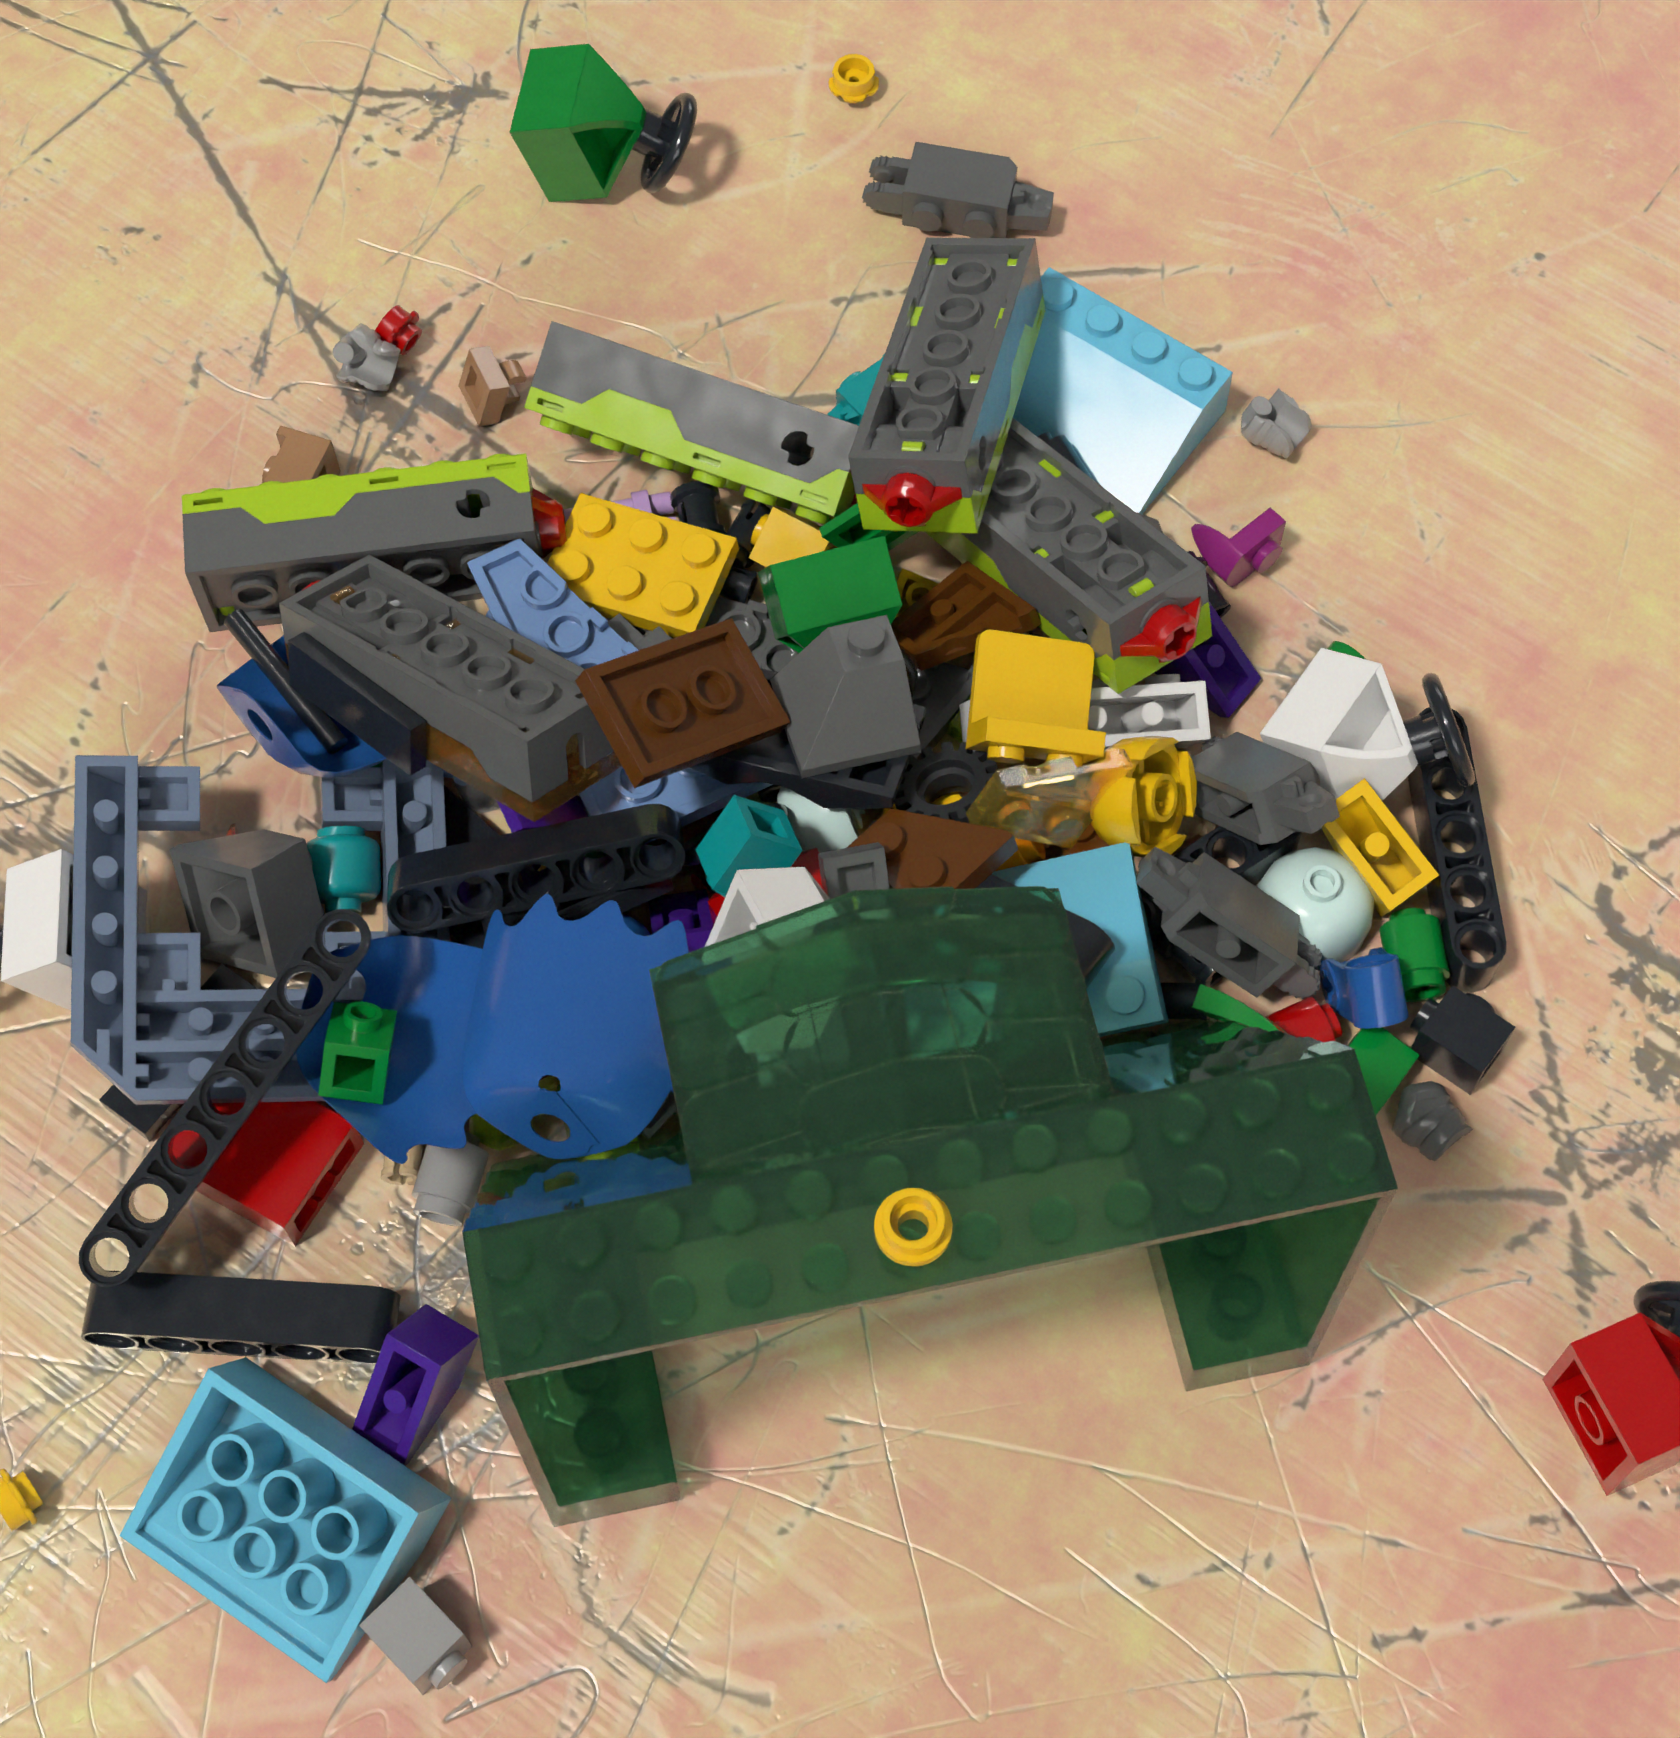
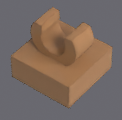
M490 346L469 349L458 386L478 426L498 424L504 405L520 400L521 396L514 384L525 382L527 377L518 361L508 360L498 364Z

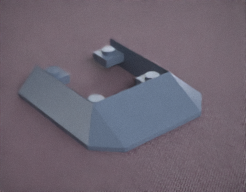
M75 755L71 1046L134 1104H184L268 990H201L200 933H138L139 831H200V766H138V756ZM427 757L426 767L411 776L387 759L382 762V767H369L346 776L321 777L322 828L330 826H357L364 828L365 831H380L383 931H370L372 939L403 935L450 942L449 927L410 933L400 930L392 924L387 915L388 873L391 866L399 858L406 855L446 847L443 758ZM410 890L405 892V894L410 896H421L426 894L425 892L419 890ZM326 932L324 937V943L329 952L346 945L361 942L360 932ZM357 970L334 1002L350 1004L360 1002L363 998L365 981ZM287 989V997L294 1007L301 1009L307 989ZM263 1024L252 1031L249 1037V1048L257 1059L271 1062L282 1054L285 1040L282 1032L277 1027ZM295 1054L261 1102L325 1100L318 1096V1093L302 1074ZM223 1077L213 1085L211 1100L212 1103H245L246 1092L244 1086L238 1080L232 1077Z

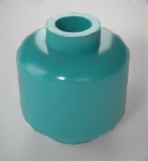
M357 826L320 828L317 830V837L306 843L313 861L312 870L321 904H325V913L336 909L350 910L357 914L361 913V903L368 902L380 894V846L376 840L365 836L364 828Z

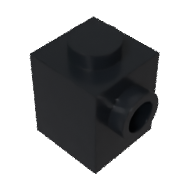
M1452 985L1440 1003L1430 997L1412 1021L1410 1028L1417 1032V1036L1411 1049L1419 1054L1417 1060L1471 1095L1504 1050L1515 1026L1498 1016L1494 1008L1482 997L1473 993L1465 994Z

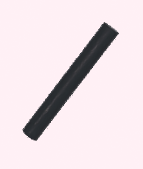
M242 609L232 612L225 619L224 625L329 754L340 751L348 742L345 735L327 713L290 686L289 666Z

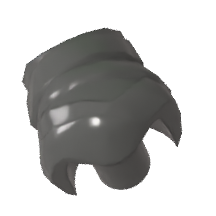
M1427 1081L1411 1084L1403 1089L1392 1131L1403 1143L1417 1147L1420 1153L1429 1160L1436 1161L1450 1146L1473 1130L1466 1124V1119L1460 1110L1454 1107L1450 1101V1095L1441 1084Z

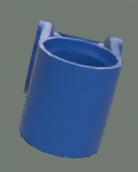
M1382 947L1370 949L1367 956L1344 962H1338L1332 958L1321 960L1319 975L1325 1001L1335 1013L1352 1022L1354 1027L1365 1029L1381 1028L1401 1023L1409 1017L1398 955L1389 954Z

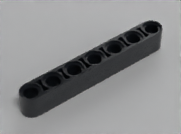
M336 909L326 913L317 921L89 1233L79 1250V1266L82 1274L91 1283L100 1287H115L125 1283L140 1269L366 958L372 941L369 926L359 914L350 910ZM338 921H349L355 924L361 933V943L358 949L352 955L346 957L332 955L326 949L324 943V935L327 929ZM302 972L315 974L323 986V995L320 1002L307 1010L294 1007L287 997V985L290 979ZM263 1024L277 1027L282 1032L285 1040L282 1054L271 1062L257 1059L249 1048V1037L252 1031ZM232 1077L244 1086L246 1101L243 1108L234 1114H225L218 1111L212 1103L211 1089L220 1078ZM184 1130L199 1133L207 1144V1155L204 1161L197 1166L183 1165L173 1154V1141ZM154 1184L166 1193L168 1208L163 1217L148 1219L137 1212L134 1205V1195L141 1185ZM115 1238L127 1247L129 1262L124 1270L109 1272L97 1263L95 1249L100 1240Z

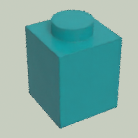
M733 795L695 849L712 890L723 897H726L737 870L788 868L792 866L803 851L784 810L737 795Z

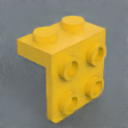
M989 629L980 633L975 645L965 749L988 752V760L1002 763H1023L1024 757L1046 760L1047 768L1063 771H1081L1084 763L1104 757L1106 732L1088 730L1094 667L1093 648L1089 644L999 630Z

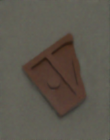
M966 561L893 620L891 627L899 647L905 650L915 662L916 667L923 671L974 652L978 635L986 630L991 629L1023 634L1036 629L1041 625V621L1035 607Z
M892 808L846 847L879 842L885 850L890 894L931 928L1018 850L1014 836L1007 830Z

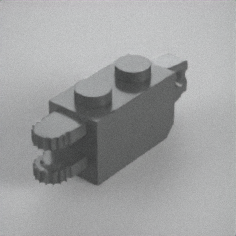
M915 142L911 159L893 156L889 158L887 155L885 157L880 155V157L872 159L869 173L870 177H873V183L869 182L868 185H865L862 199H864L863 203H866V206L871 207V209L902 215V225L916 227L923 231H940L969 236L970 238H1007L1008 229L1047 231L1052 215L1054 192L1017 182L1018 167L1010 157Z
M1235 732L1225 739H1220L1219 736L1212 737L1211 740L1202 743L1203 747L1201 748L1203 752L1196 756H1191L1197 779L1195 815L1260 845L1277 843L1295 831L1312 834L1320 830L1325 823L1333 822L1340 817L1335 796L1320 787L1319 776L1311 762L1269 744Z
M1154 847L1140 860L1137 885L1154 897L1153 902L1163 910L1161 928L1170 942L1256 998L1272 984L1283 992L1288 991L1289 995H1294L1295 998L1301 997L1304 999V997H1311L1312 994L1316 995L1320 985V975H1318L1319 970L1317 968L1318 965H1321L1322 953H1320V949L1316 948L1315 944L1311 945L1310 941L1299 933L1300 915L1205 852L1193 863H1185Z

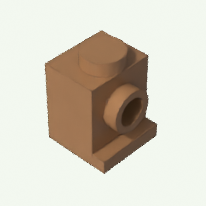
M280 425L276 433L280 450L276 456H271L266 462L262 483L268 481L284 483L309 480L326 474L339 475L341 470L332 441Z

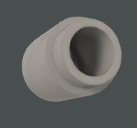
M465 1132L466 1145L461 1149L426 1146L412 1192V1196L417 1199L413 1210L416 1215L440 1224L450 1226L462 1225L465 1213H471L489 1157L488 1152L479 1147V1137Z

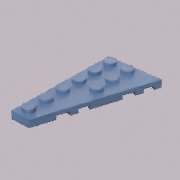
M520 538L467 562L470 572L495 622L583 669L638 651L632 643L626 642L598 611L593 607H588L571 591L566 581ZM577 733L570 737L566 745L568 774L589 816L646 804H662L670 807L678 814L681 825L684 827L726 807L733 795L745 798L773 785L764 782L724 784L691 768H686L634 788L614 751L588 768H584L579 764ZM652 839V840H650V841H647L645 844H647V843H649V842H652V841H654V840H656V839Z

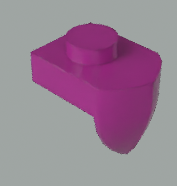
M1270 507L1230 539L1216 529L1203 524H1194L1191 527V531L1202 557L1206 559L1208 567L1227 585L1233 587L1255 570L1262 573L1277 561L1283 550L1280 545L1286 521Z

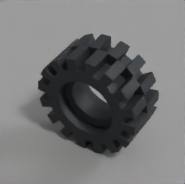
M952 742L941 743L942 752L933 753L932 747L929 746L921 750L924 759L919 761L913 755L911 756L907 766L908 771L904 774L894 801L897 810L996 829L999 828L1001 825L999 819L1007 816L1006 804L1008 802L997 763L987 759V752H974L973 750L965 749L966 742H961L958 751H954ZM957 791L969 792L960 800L950 804H932L937 798L947 793Z

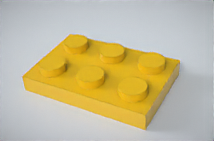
M580 493L565 524L567 541L561 547L553 549L547 564L566 581L571 591L588 607H593L603 617L612 619L620 613L633 626L650 631L660 626L668 636L676 638L705 627L739 551L736 537Z

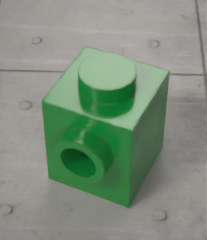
M369 1002L333 1003L324 1043L318 1096L383 1105L391 1062L397 1010L383 1009Z

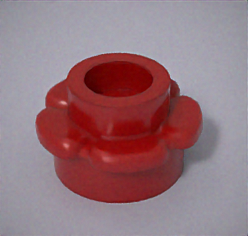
M396 305L382 318L375 331L381 336L382 341L395 345L396 348L400 349V354L405 355L415 346L422 334V329L415 325L419 320V314L416 311L409 313L400 305Z

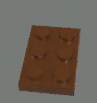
M732 618L584 669L575 680L634 788L778 734L790 723L788 716Z

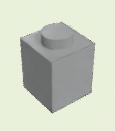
M410 1577L359 1625L422 1695L433 1685L438 1690L448 1685L467 1664V1659L463 1655L472 1647L462 1631Z

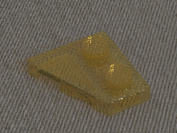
M1113 748L1106 751L1104 762L1076 767L1070 756L1048 760L1038 766L1021 765L995 771L972 803L966 815L970 824L1007 830L1017 839L1072 848L1093 821L1095 807L1103 795L1125 775L1127 776L1133 765L1125 749Z

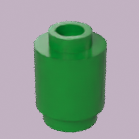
M1405 908L1392 913L1389 917L1390 920L1380 927L1379 932L1382 948L1387 953L1395 954L1399 957L1406 1002L1427 1001L1430 997L1434 999L1441 996L1446 991L1445 980L1449 978L1450 973L1439 918L1426 914L1425 910L1421 908Z

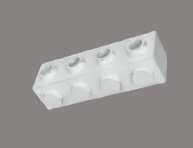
M1164 674L1146 677L1145 685H1133L1122 693L1117 694L1102 680H1092L1088 730L1106 732L1104 750L1122 739L1144 736L1173 737L1179 741L1174 744L1176 748H1187L1211 740L1205 681L1180 682L1179 674ZM970 700L959 705L963 742H966Z

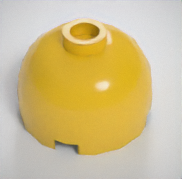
M1144 736L1122 739L1108 747L1104 751V757L1098 758L1084 784L1083 798L1091 825L1099 838L1108 845L1128 843L1130 844L1133 856L1145 857L1154 847L1172 855L1182 845L1187 835L1177 834L1181 826L1183 816H1194L1197 779L1191 756L1187 751H1177L1174 744L1179 741L1173 737Z

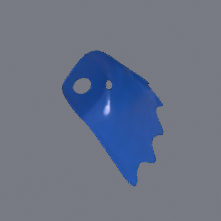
M283 635L271 645L289 666L288 644L285 643ZM253 659L243 664L216 686L250 734L264 748L266 753L275 761L300 774L326 778L346 776L387 760L386 757L331 716L329 717L345 735L348 742L340 751L329 754ZM429 727L427 729V741L445 733L434 727Z
M549 894L542 896L521 922L515 926L506 925L503 921L502 912L496 909L491 916L484 941L463 1053L462 1080L466 1097L475 1113L525 1147L553 1159L577 1158L605 1152L627 1145L637 1137L650 1123L665 1101L719 1004L701 969V965L695 964L689 957L686 932L682 922L679 920L672 921L652 935L641 936L629 929L624 922L618 903L613 900L603 903L581 919L573 921L564 920L558 915L553 898ZM546 1075L557 1077L560 1080L561 1089L557 1092L549 1091L545 1088L541 1089L538 1086L539 1081ZM539 1114H549L560 1118L570 1129L569 1138L564 1141H551L541 1137L532 1127V1118Z
M396 935L375 938L371 941V948L366 958L357 969L365 981V993L360 1002H369L383 1009L397 1010L391 1062L383 1105L330 1097L322 1098L376 1149L396 1163H406L408 1160L407 1152L416 1145L427 1144L450 1149H461L466 1145L464 1125L476 1113L466 1097L462 1080V1064L466 1033L482 957V948L416 936ZM361 942L337 948L330 953L337 957L352 955L358 949ZM315 974L311 975L301 1009H310L321 1000L323 986ZM333 1003L296 1053L302 1074L317 1093H319L324 1043Z

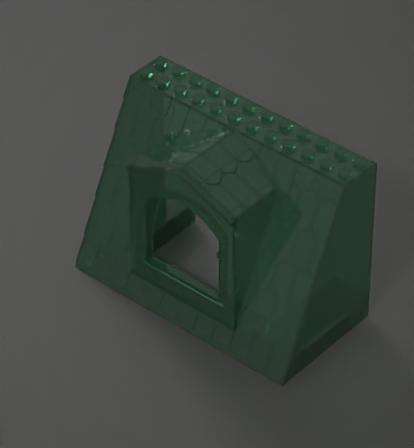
M1027 886L975 889L929 887L854 890L756 926V929L672 958L661 966L649 969L677 1130L658 1129L649 1140L640 1133L637 1136L638 1141L630 1142L627 1145L605 1152L577 1158L553 1159L541 1154H535L493 1164L490 1167V1171L486 1174L485 1183L481 1186L480 1193L476 1196L474 1208L470 1210L469 1218L465 1219L462 1235L486 1381L553 1527L682 1500L653 1351L658 1348L1146 1246L1186 1392L1308 1366L1398 1190V1186L1354 1048L1336 1041L1323 1043L1311 1037H1294L1279 1030L1268 1032L1259 1027H1244L1232 1021L1220 1022L1212 1018L1210 1020L1198 1019L1158 1028L1156 1033L1140 1031L1101 1040L1059 888ZM920 1188L934 1193L946 1204L952 1217V1236L947 1249L938 1259L923 1266H904L892 1261L881 1251L875 1239L874 1220L879 1206L889 1195L902 1189ZM917 1219L906 1220L898 1228L900 1234L909 1240L921 1239L928 1232L926 1225Z

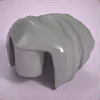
M360 323L351 332L343 336L333 348L334 358L338 362L343 363L336 377L341 382L359 383L364 385L366 389L388 391L396 369L400 349L389 342L382 341L381 336L374 329H370L367 325Z
M1279 388L1269 400L1261 396L1255 397L1243 411L1241 417V433L1248 442L1250 441L1254 445H1261L1263 448H1267V451L1276 455H1283L1285 459L1289 457L1312 428L1309 415L1298 407L1293 397H1289Z

